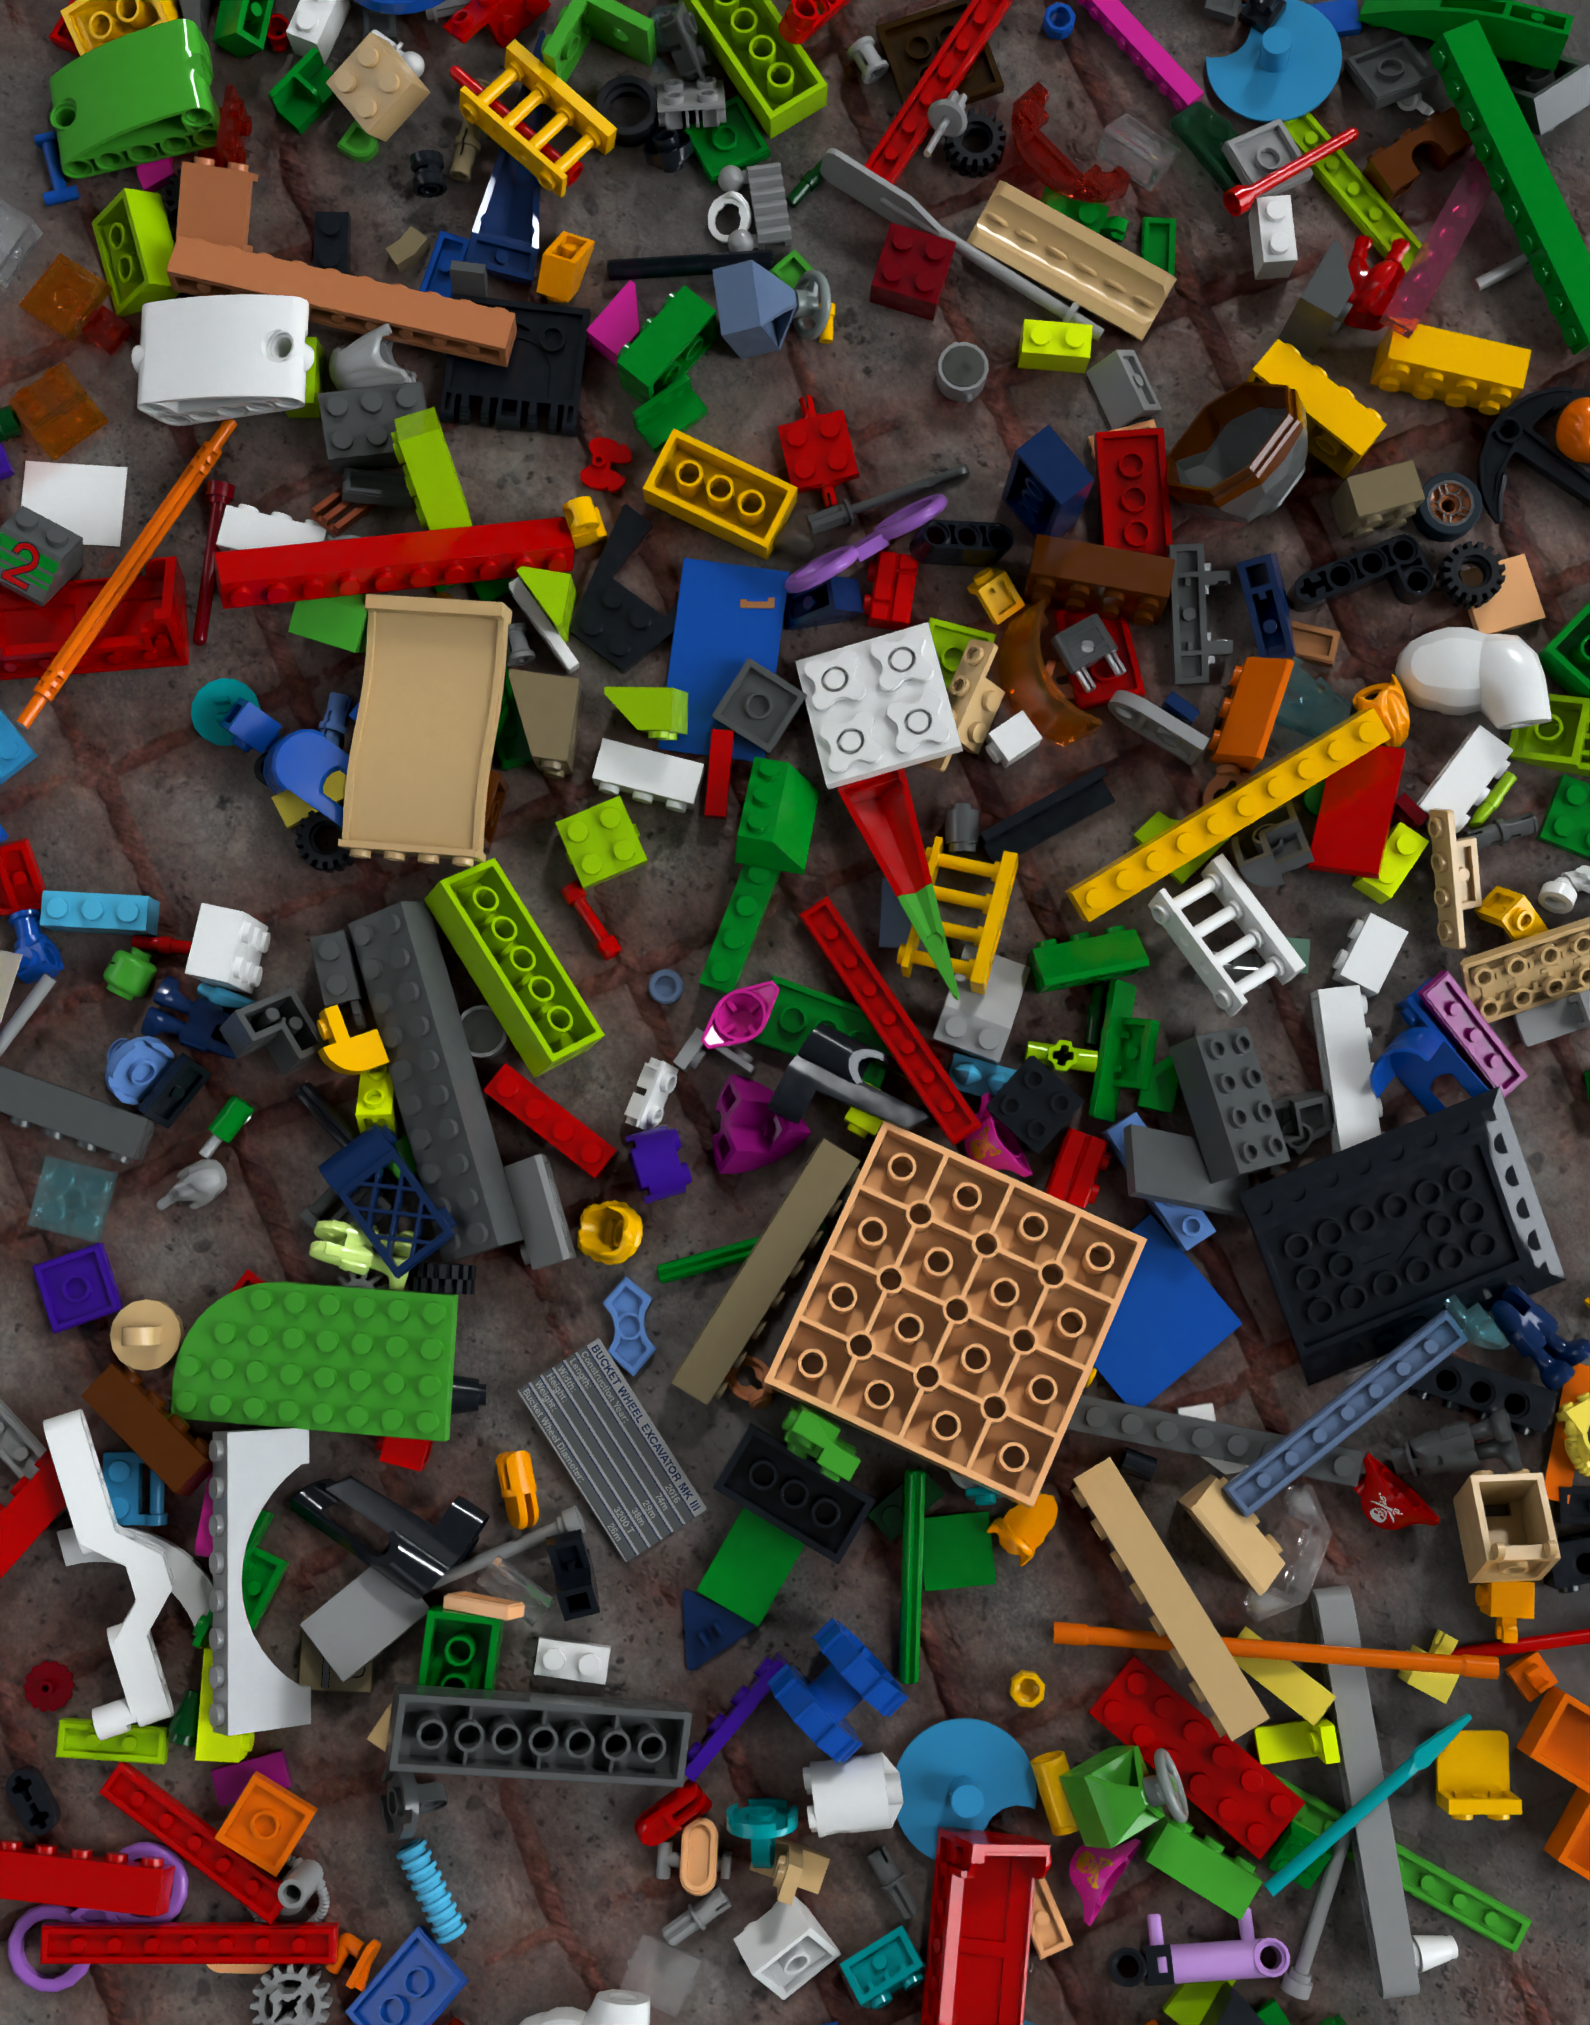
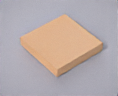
M1525 553L1500 560L1498 562L1499 565L1505 564L1506 570L1502 575L1506 577L1505 581L1500 585L1502 587L1499 592L1481 607L1475 609L1473 605L1470 609H1467L1474 630L1485 634H1498L1545 619L1546 616ZM1478 567L1458 573L1462 583L1468 587H1477L1483 581V574Z

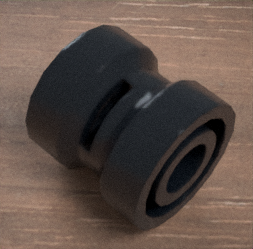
M420 150L413 153L409 159L411 171L415 173V177L412 180L414 194L423 198H433L446 193V178L442 175L444 169L443 155L435 150Z

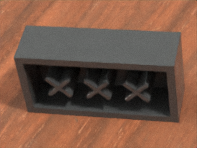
M1247 1026L1195 1036L1169 1048L1211 1184L1263 1171L1291 1161Z

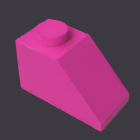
M629 280L586 330L589 344L616 366L617 355L622 347L628 342L632 344L640 335L635 283Z

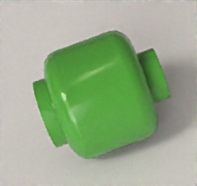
M132 946L130 952L117 950L103 974L104 980L108 983L106 989L130 1001L133 1000L134 996H144L157 974V968L149 962L152 955Z

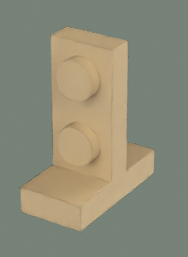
M777 1837L775 1838V1862L772 1869L753 1868L751 1861V1871L774 1878L772 1886L777 1887V1901L792 1905L797 1887L819 1894L830 1861V1855Z

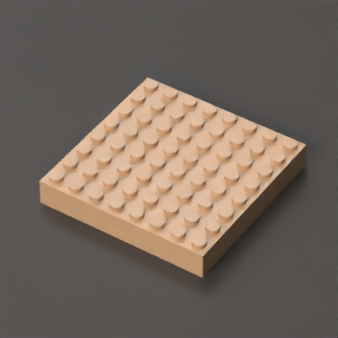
M883 1121L768 1371L764 1385L1028 1509L1032 1508L1147 1239L919 1135Z

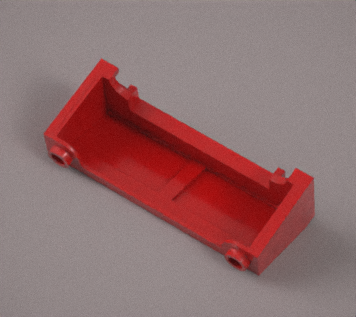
M176 556L154 558L146 564V575H138L70 675L189 665L186 585ZM110 578L68 581L44 607L0 585V680L42 677Z
M938 1827L921 2025H1023L1035 1879H1043L1051 1867L1052 1858L1049 1844L1032 1836L954 1827Z

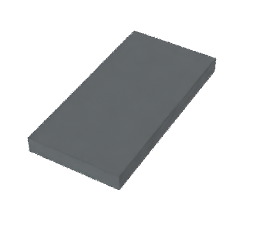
M1133 1124L1123 1128L1128 1196L1246 1218L1238 1192L1249 1188L1248 1174L1211 1184L1197 1138Z

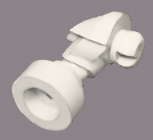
M1581 865L1576 870L1564 872L1561 874V877L1543 884L1538 896L1539 904L1544 909L1553 913L1565 914L1570 912L1577 899L1576 891H1585L1590 894V866Z

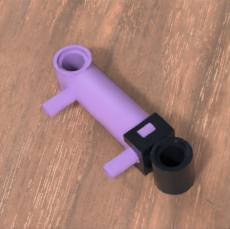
M1249 1907L1242 1919H1238L1240 1940L1164 1945L1161 1915L1148 1914L1146 1919L1150 1946H1140L1141 1953L1134 1948L1128 1947L1114 1950L1107 1959L1106 1970L1109 1978L1118 1986L1123 1987L1136 1986L1143 1979L1145 1986L1270 1978L1281 1976L1287 1971L1290 1964V1954L1284 1943L1276 1938L1255 1939L1252 1912ZM1266 1946L1272 1948L1277 1956V1962L1271 1969L1266 1968L1260 1960V1953ZM1122 1956L1130 1957L1135 1963V1973L1131 1978L1125 1979L1118 1973L1117 1963Z

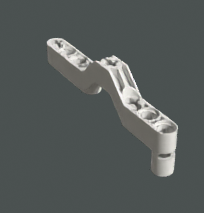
M78 1409L44 1420L43 1427L82 1554L85 1556L97 1552L126 1566L136 1599L123 1623L107 1628L109 1645L125 1698L92 1709L94 1728L101 1741L130 1731L131 1724L138 1722L139 1726L143 1727L174 1716L171 1696L150 1629L169 1597L175 1580L165 1547L118 1525L85 1415L82 1409Z

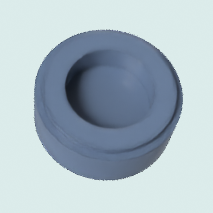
M663 969L652 975L648 989L654 1001L661 1005H671L681 998L684 985L681 977L675 971Z

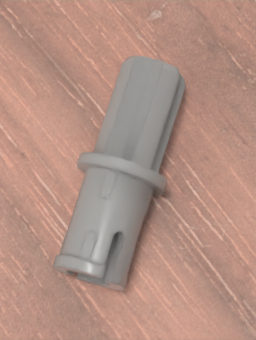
M718 1886L694 1905L692 1903L688 1904L689 1909L663 1927V1936L670 1946H676L699 1928L704 1931L707 1928L706 1924L732 1907V1903L722 1887Z

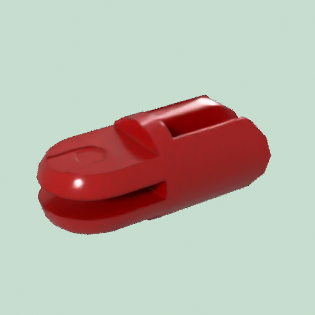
M686 1780L683 1787H676L636 1818L634 1829L638 1840L646 1846H656L663 1843L709 1811L712 1807V1801L695 1781Z

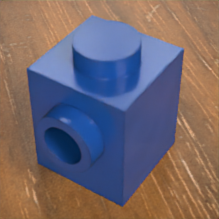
M240 697L219 724V726L234 736L231 739L234 745L246 753L253 749L261 754L265 749L269 750L279 738L278 731L282 727L281 724L251 702Z

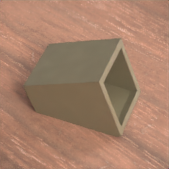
M509 669L508 676L529 749L538 770L543 771L545 777L564 779V774L573 776L585 701V693L580 679Z

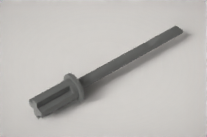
M964 464L850 505L847 499L844 498L840 504L807 515L808 528L811 530L812 535H816L846 523L850 526L854 525L853 515L970 474L968 466Z

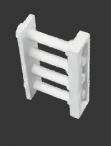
M1222 853L1212 859L1200 875L1203 877V881L1174 898L1163 888L1157 892L1148 906L1151 909L1153 918L1165 928L1211 991L1216 1004L1225 1010L1231 1018L1248 1002L1244 997L1245 993L1273 976L1277 977L1280 983L1284 985L1302 971L1306 964ZM1210 892L1214 893L1225 908L1197 925L1192 926L1181 909ZM1231 920L1235 921L1245 936L1218 953L1213 954L1202 940V937ZM1256 949L1266 964L1234 983L1222 966L1248 950Z

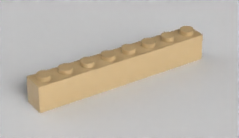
M1111 1457L1074 1478L1073 1482L1076 1487L1071 1492L1082 1509L1086 1506L1090 1508L1095 1517L1090 1523L1100 1540L1108 1538L1114 1551L1109 1554L1120 1573L1127 1570L1134 1583L1129 1585V1588L1138 1603L1142 1605L1146 1602L1154 1615L1148 1619L1158 1636L1161 1638L1166 1635L1174 1647L1168 1652L1180 1671L1185 1667L1194 1680L1188 1684L1200 1704L1204 1701L1208 1703L1214 1713L1208 1718L1219 1737L1227 1735L1229 1740L1234 1741L1270 1719Z

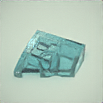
M1294 656L1292 660L1295 662L1275 724L1308 737L1316 738L1349 718L1352 705L1341 695L1334 693L1323 678L1319 677L1315 680L1301 667L1304 661Z
M1455 1294L1443 1301L1464 1335L1474 1344L1495 1350L1504 1349L1510 1345L1505 1333L1479 1303L1467 1310Z

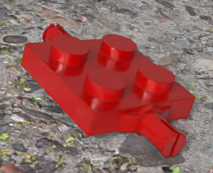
M806 395L808 409L804 396L798 400L803 418L796 422L777 426L791 485L798 487V494L807 491L821 492L824 509L830 507L828 497L831 498L832 506L838 504L834 488L843 482L858 479L859 473L844 410L827 414H816L813 396Z

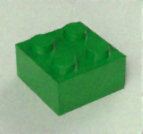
M1291 1821L1268 1853V1868L1278 1872L1318 1836ZM1331 1847L1292 1881L1309 1890L1331 1859Z

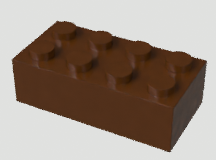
M1037 534L1029 563L1023 601H1028L1037 607H1061L1067 612L1080 614L1087 610L1086 612L1098 613L1099 617L1107 620H1115L1119 616H1123L1139 626L1158 625L1169 599L1175 559Z

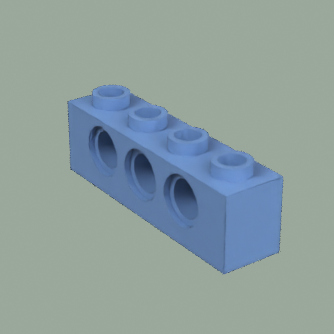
M1137 1112L1129 1114L1101 1133L1104 1139L1109 1142L1108 1145L1125 1170L1126 1158L1123 1128L1130 1124L1146 1127ZM1145 1199L1168 1235L1182 1251H1188L1216 1232L1203 1210Z

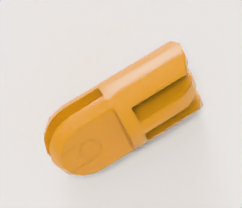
M527 1451L502 1452L496 1458L501 1496L505 1501L509 1522L514 1528L524 1530L526 1527L531 1528L538 1521L539 1508L535 1492L537 1491L530 1453Z

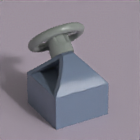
M753 260L712 270L721 336L741 359L780 350L791 321H793L797 334L807 341L816 339L824 331L831 310V292L826 277L820 271L808 270L799 278L795 289H792ZM818 286H819L820 294H821V308H820V309H819V307H818V298H817ZM805 317H812L815 322V326L811 330H807L804 326L803 319Z

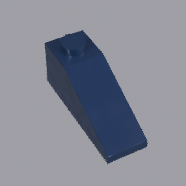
M1270 553L1238 562L1237 568L1259 657L1284 659L1295 656L1296 650L1286 590L1277 553Z

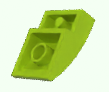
M1548 693L1552 720L1535 726L1512 729L1508 746L1513 749V752L1508 758L1559 772L1590 777V698Z

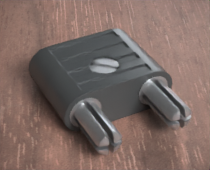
M1098 613L1063 630L1050 640L1071 676L1076 675L1086 693H1090L1096 688L1086 669L1106 659L1117 677L1126 672L1124 665L1116 654L1118 647Z

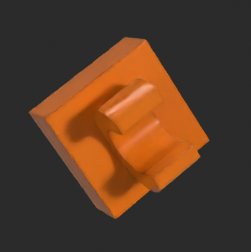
M1537 1651L1526 1653L1504 1669L1523 1698L1529 1703L1558 1683V1680Z

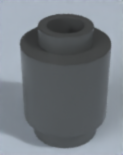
M952 804L951 810L944 812L945 846H948V854L972 855L976 853V846L979 845V811L972 809V804Z

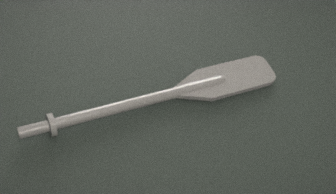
M830 148L824 154L820 172L829 183L892 223L955 241V252L1063 319L1062 322L1093 325L1092 338L1098 342L1105 329L1078 313L1079 304L1073 302L1071 307L1065 305L948 231L912 196L843 152Z

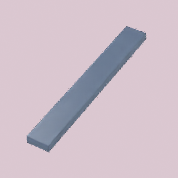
M1442 1310L1226 1483L1222 1489L1243 1516L1247 1518L1470 1338L1448 1310Z

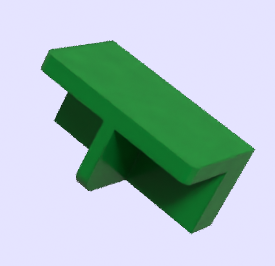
M315 47L268 93L276 114L300 136L338 98L326 84V81L334 72L324 65L321 54Z

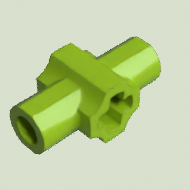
M1058 1040L1054 1045L1027 1041L1024 1062L1029 1056H1035L1045 1066H1049L1053 1073L1063 1074L1068 1069L1095 1073L1098 1051L1074 1048L1072 1042L1067 1040ZM1060 1048L1065 1050L1064 1055H1069V1060L1065 1061L1062 1066L1057 1064L1058 1059H1053V1054L1058 1052Z

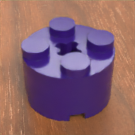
M665 1124L624 1137L626 1145L633 1143V1149H630L631 1153H628L639 1192L646 1190L648 1196L642 1199L645 1205L686 1192V1185L692 1182L687 1163H680L677 1151L682 1147L676 1128L668 1129Z

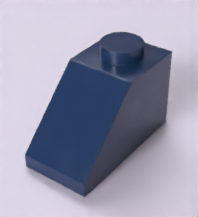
M834 576L808 590L793 594L788 593L786 595L784 617L786 630H796L840 623L864 613L858 579Z

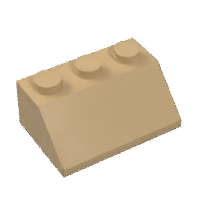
M1209 1474L1177 1501L1242 1583L1261 1596L1267 1591L1286 1564L1279 1556L1283 1549L1270 1534H1267L1265 1537L1256 1527L1260 1520L1254 1513L1246 1518L1222 1489L1229 1481L1224 1476L1219 1480L1216 1476Z

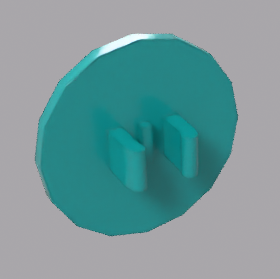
M220 678L208 682L197 692L192 702L191 718L195 729L205 740L217 746L234 745L231 742L234 736L219 726V724L239 697L261 709L257 696L246 684L236 679Z

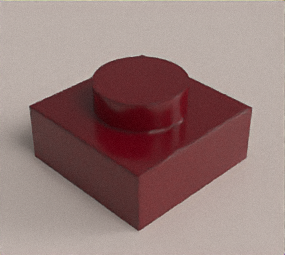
M1405 792L1396 798L1392 822L1395 825L1402 822L1412 830H1415L1429 818Z

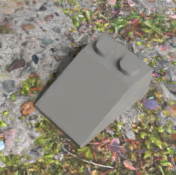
M965 944L960 960L969 962L970 958L976 959L978 948ZM995 955L985 995L971 992L970 980L965 979V975L954 973L959 1000H956L950 990H948L930 1042L997 1065L1000 1062L1012 1029L1031 967Z

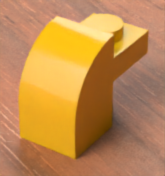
M338 1004L325 1008L319 1013L320 1020H317L319 1033L324 1041L328 1039L330 1045L320 1049L318 1054L330 1069L344 1075H358L389 1063L377 1029L350 1038Z

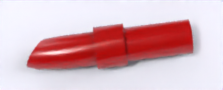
M134 935L132 938V946L170 955L172 953L189 955L192 944L190 941L176 940L173 937Z

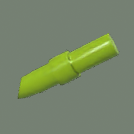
M1509 771L1504 772L1475 811L1469 822V827L1477 828L1482 826L1491 813L1499 807L1503 797L1517 780L1514 774Z

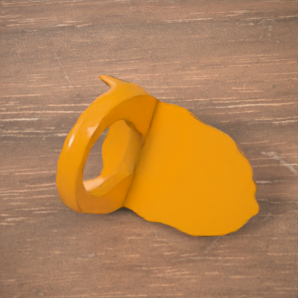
M1394 674L1391 675L1390 683L1371 685L1355 694L1352 704L1357 711L1374 708L1391 737L1384 744L1387 747H1401L1408 737L1410 716L1404 692ZM1378 693L1373 700L1366 699L1367 696Z
M1040 1493L1034 1507L1028 1509L1018 1504L1011 1508L1003 1519L1001 1517L995 1519L986 1530L988 1534L994 1532L998 1534L1000 1545L1009 1554L1020 1556L1019 1565L1021 1567L1034 1557L1036 1548L1044 1542L1046 1535L1055 1525L1058 1506L1054 1496Z

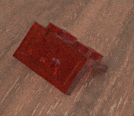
M227 84L222 108L219 107L221 118L216 146L199 150L197 156L214 159L215 167L227 168L228 162L246 165L245 140L246 137H250L252 132V118L246 112L243 99L239 97L234 85Z

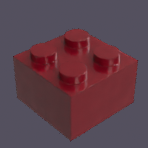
M891 222L871 283L869 302L934 321L953 262L956 242Z

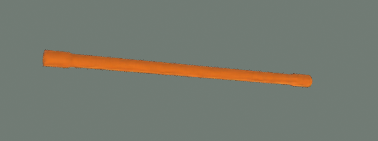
M1054 1621L1053 1644L1099 1645L1169 1651L1174 1648L1166 1635L1160 1638L1156 1631L1088 1626L1087 1624ZM1221 1637L1231 1655L1235 1657L1458 1674L1464 1677L1496 1680L1499 1678V1659L1495 1656L1469 1654L1458 1656Z

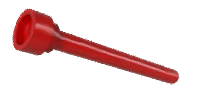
M454 65L450 68V77L461 87L465 85L476 96L485 90L484 87L459 66ZM495 99L489 105L502 119L511 112L498 99ZM523 121L514 128L528 141L537 134ZM548 143L540 150L553 163L562 157ZM579 160L565 173L568 175L567 187L571 186L578 179L584 169V165Z
M1354 127L1348 128L1249 186L1238 184L1228 189L1223 194V203L1226 210L1234 217L1245 213L1251 208V204L1254 203L1255 198L1355 141L1359 136L1358 130Z
M1590 1628L1518 1638V1644L1495 1641L1455 1647L1451 1655L1469 1654L1497 1657L1589 1644Z

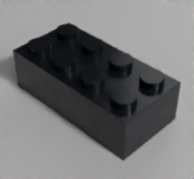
M750 1422L715 1481L713 1489L839 1565L876 1501L875 1498L842 1477L839 1482H836L819 1471L822 1465L809 1457L806 1460L798 1457L786 1449L788 1447L786 1443Z

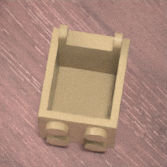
M1528 1469L1514 1472L1509 1471L1507 1474H1494L1491 1470L1476 1471L1469 1476L1453 1498L1469 1583L1542 1580L1561 1559L1543 1472L1530 1473ZM1507 1504L1509 1516H1485L1483 1505Z

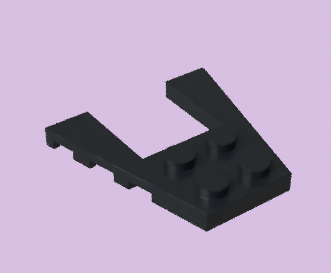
M627 504L623 505L569 628L572 636L623 674L651 654L663 641L674 634L678 605L677 601L668 614L663 616L613 579L653 528L650 521Z

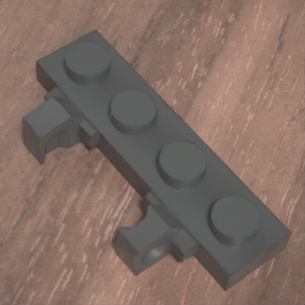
M1204 543L1168 545L1166 547L1167 558L1175 559L1168 599L1172 685L1209 683V665L1215 664V656L1234 654L1233 640L1211 641V633H1207L1206 595H1209V587L1230 585V570L1211 571V563H1204Z

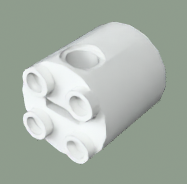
M882 1752L851 1756L844 1764L841 1761L836 1763L834 1760L810 1761V1767L803 1768L805 1791L807 1790V1795H813L814 1805L807 1806L809 1828L812 1833L818 1832L819 1838L837 1833H859L893 1827L903 1805L900 1773Z

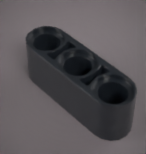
M934 519L925 523L909 544V550L912 557L922 564L992 567L1012 547L1014 537L1009 528L1000 523Z

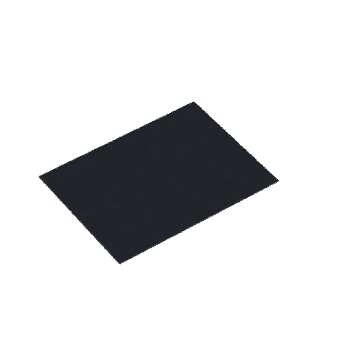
M1500 1087L1238 1192L1308 1386L1390 1353L1442 1310H1448L1456 1322L1460 1324L1489 1312L1495 1301L1503 1300L1502 1293L1510 1285H1515L1527 1295H1531L1566 1280Z

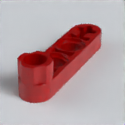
M791 0L779 23V33L789 43L795 45L802 44L851 0Z

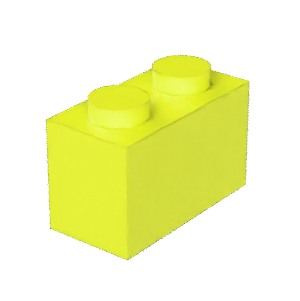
M1024 319L1019 342L1018 368L1085 374L1091 355L1093 325Z
M1402 822L1397 823L1389 830L1379 879L1357 876L1352 886L1380 905L1393 897L1429 841Z

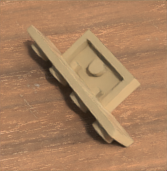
M977 639L969 640L947 691L962 748L973 754H979L1005 694V691L986 678L998 646L993 642ZM952 754L918 765L944 772Z
M1434 808L1429 810L1428 832L1432 841L1433 854L1431 856V866L1435 874L1436 885L1434 900L1438 908L1439 919L1437 934L1443 947L1459 950L1466 947L1463 910L1482 906L1477 839L1475 837L1456 839L1454 811Z

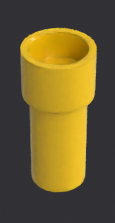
M832 302L827 325L819 337V342L823 344L833 342V318H835L836 305Z

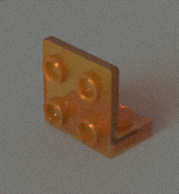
M64 362L47 369L41 378L31 385L19 389L15 396L9 400V403L30 434L53 461L109 422Z

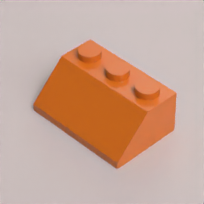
M1247 657L1240 666H1234L1228 685L1233 686L1230 698L1224 697L1218 712V717L1223 718L1220 729L1213 730L1207 749L1212 750L1209 761L1220 765L1233 764L1240 768V772L1249 774L1263 760L1295 661L1281 658Z

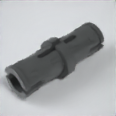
M1527 812L1511 819L1503 820L1499 818L1493 820L1492 824L1485 827L1465 831L1463 838L1475 837L1477 839L1478 851L1494 845L1505 846L1510 844L1511 840L1535 834L1539 831V825L1534 813Z

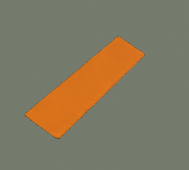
M1579 1363L1572 1367L1575 1370V1374L1563 1385L1558 1411L1561 1410V1405L1570 1401L1573 1403L1578 1401L1576 1397L1580 1394L1590 1393V1366ZM1556 1419L1545 1476V1486L1548 1499L1560 1502L1559 1487H1572L1575 1468L1565 1451L1564 1439L1568 1438L1563 1429L1566 1423L1565 1421L1558 1422ZM1567 1495V1504H1569L1570 1495Z

